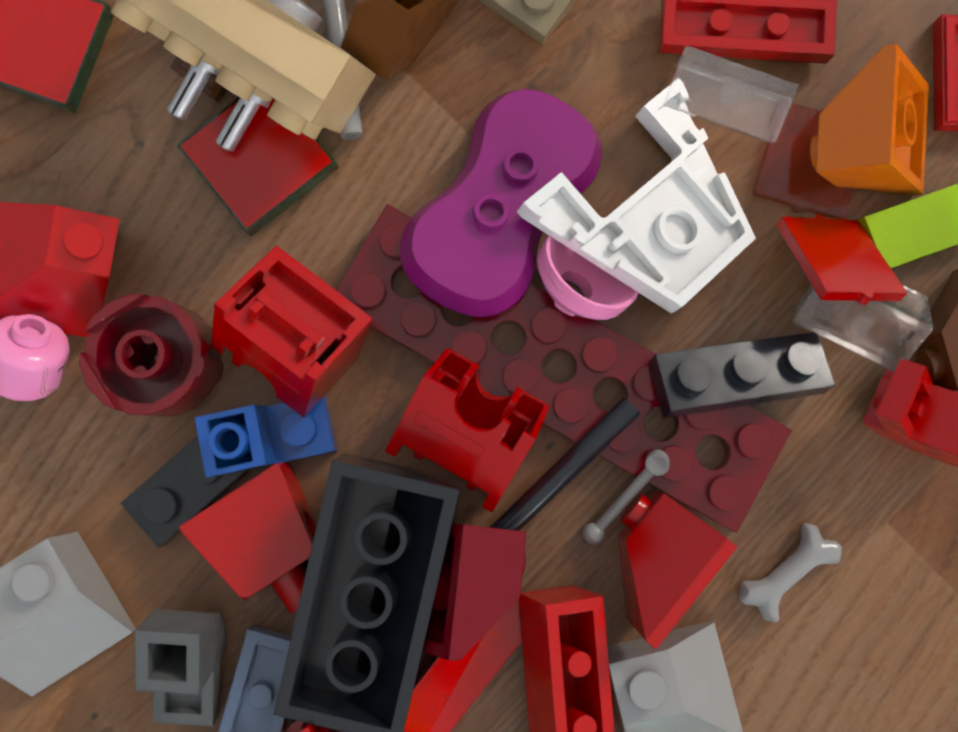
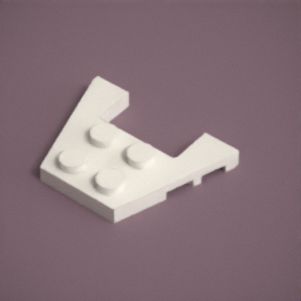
M678 79L644 105L635 116L670 156L672 162L605 218L600 217L562 172L527 199L517 210L522 219L671 314L683 307L756 239L725 172L717 174L703 144L708 139L704 128L699 131L694 125L684 104L689 96Z

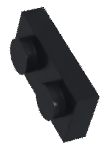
M197 436L120 504L159 548L167 545L181 532L179 526L210 507L252 469L205 477Z

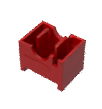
M276 245L214 303L211 345L220 354H223L226 348L233 352L232 363L238 368L241 365H248L260 372L273 386L276 397L304 418L358 359L373 318ZM335 347L336 350L323 364H319L318 360L325 351L329 353Z
M447 347L422 377L385 452L396 457L402 446L405 445L415 451L413 457L421 461L423 457H426L468 481L466 487L472 491L478 487L489 493L482 507L493 513L535 442L550 405L519 387L506 396L489 394L479 382L478 372L480 365Z

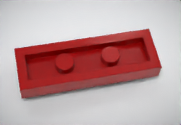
M661 0L659 53L827 64L835 55L837 0Z

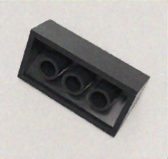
M346 453L332 460L273 715L342 732H404L460 488L402 466Z

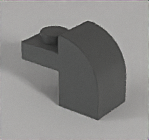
M154 609L135 630V691L153 692V723L213 726L220 714V659L227 649L226 626L224 618L220 613Z

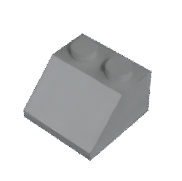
M78 531L46 538L0 567V677L31 697L136 630Z

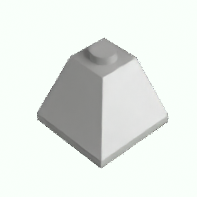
M712 620L671 630L657 649L648 644L643 637L607 646L611 695L620 732H743L715 623Z

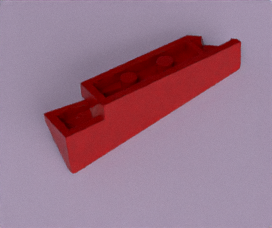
M518 599L460 661L446 660L431 655L417 673L404 732H451L522 643Z

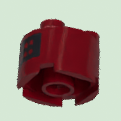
M145 294L126 295L108 302L90 319L85 332L89 333L85 342V352H80L79 366L87 388L103 405L114 410L123 411L129 415L174 417L192 410L211 393L214 385L221 379L223 374L221 354L213 349L211 345L212 328L192 310L160 296H148ZM157 347L158 354L155 356L156 364L152 368L148 367V364L152 362V360L154 359V354L151 351V349Z

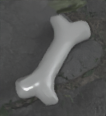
M809 523L801 524V539L796 551L769 575L761 580L742 581L739 584V600L743 604L757 606L764 620L778 622L779 604L782 596L814 567L820 564H837L840 562L842 556L841 545L834 540H824L816 525Z

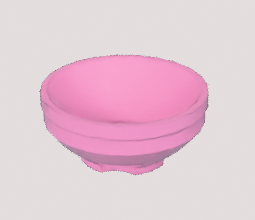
M548 235L543 242L537 259L539 274L545 289L554 300V305L563 313L573 317L577 315L593 320H608L617 317L636 300L637 291ZM564 280L577 285L583 292L584 297L573 290Z

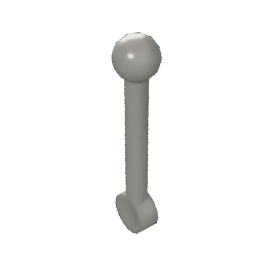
M653 450L649 452L646 456V467L596 523H589L584 526L582 537L587 544L591 546L600 544L605 537L604 530L653 476H661L667 473L670 460L664 451Z

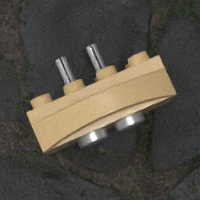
M116 0L111 10L112 14L143 33L148 31L165 41L163 45L165 49L191 64L167 107L168 112L172 116L174 115L177 119L186 120L212 73L217 75L215 81L240 97L215 140L219 147L230 152L235 150L259 106L262 105L268 108L273 98L275 102L267 115L295 134L300 135L303 133L314 140L317 139L323 128L341 134L376 76L373 71L351 55L317 34L316 32L323 20L315 11L300 0Z

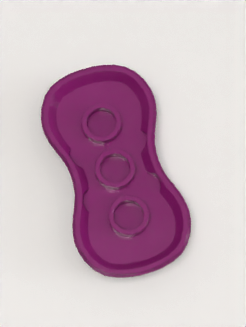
M518 89L508 91L488 103L476 120L468 158L457 179L444 192L422 206L406 225L400 243V259L403 270L410 281L430 299L452 311L468 316H493L513 306L525 294L531 283L539 241L543 234V231L522 219L517 210L527 199L561 172L580 194L591 185L599 171L602 159V144L598 132L593 125L570 105L537 90Z

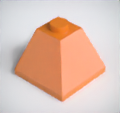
M897 43L884 45L819 114L818 135L812 137L810 145L811 162L816 172L836 187L911 196L924 195L929 84Z

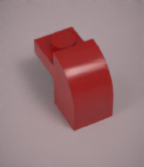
M901 358L895 372L886 369L862 422L879 435L908 449L958 467V392L934 385L926 366Z

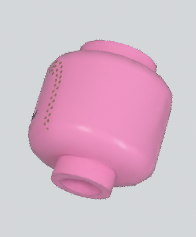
M32 314L12 315L0 319V396L14 401H34L45 398L57 390L63 379L70 353L68 337L59 326Z

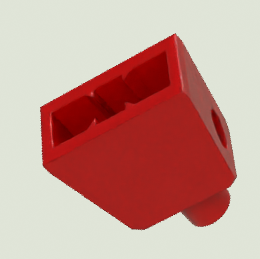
M289 462L275 463L179 526L183 535L239 597L246 600L271 584L289 614L298 609L306 575L302 562L310 557L317 525L292 466Z

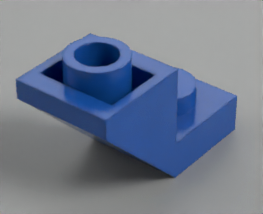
M326 395L322 397L304 418L284 402L269 406L254 404L194 417L205 477L259 468L337 451Z

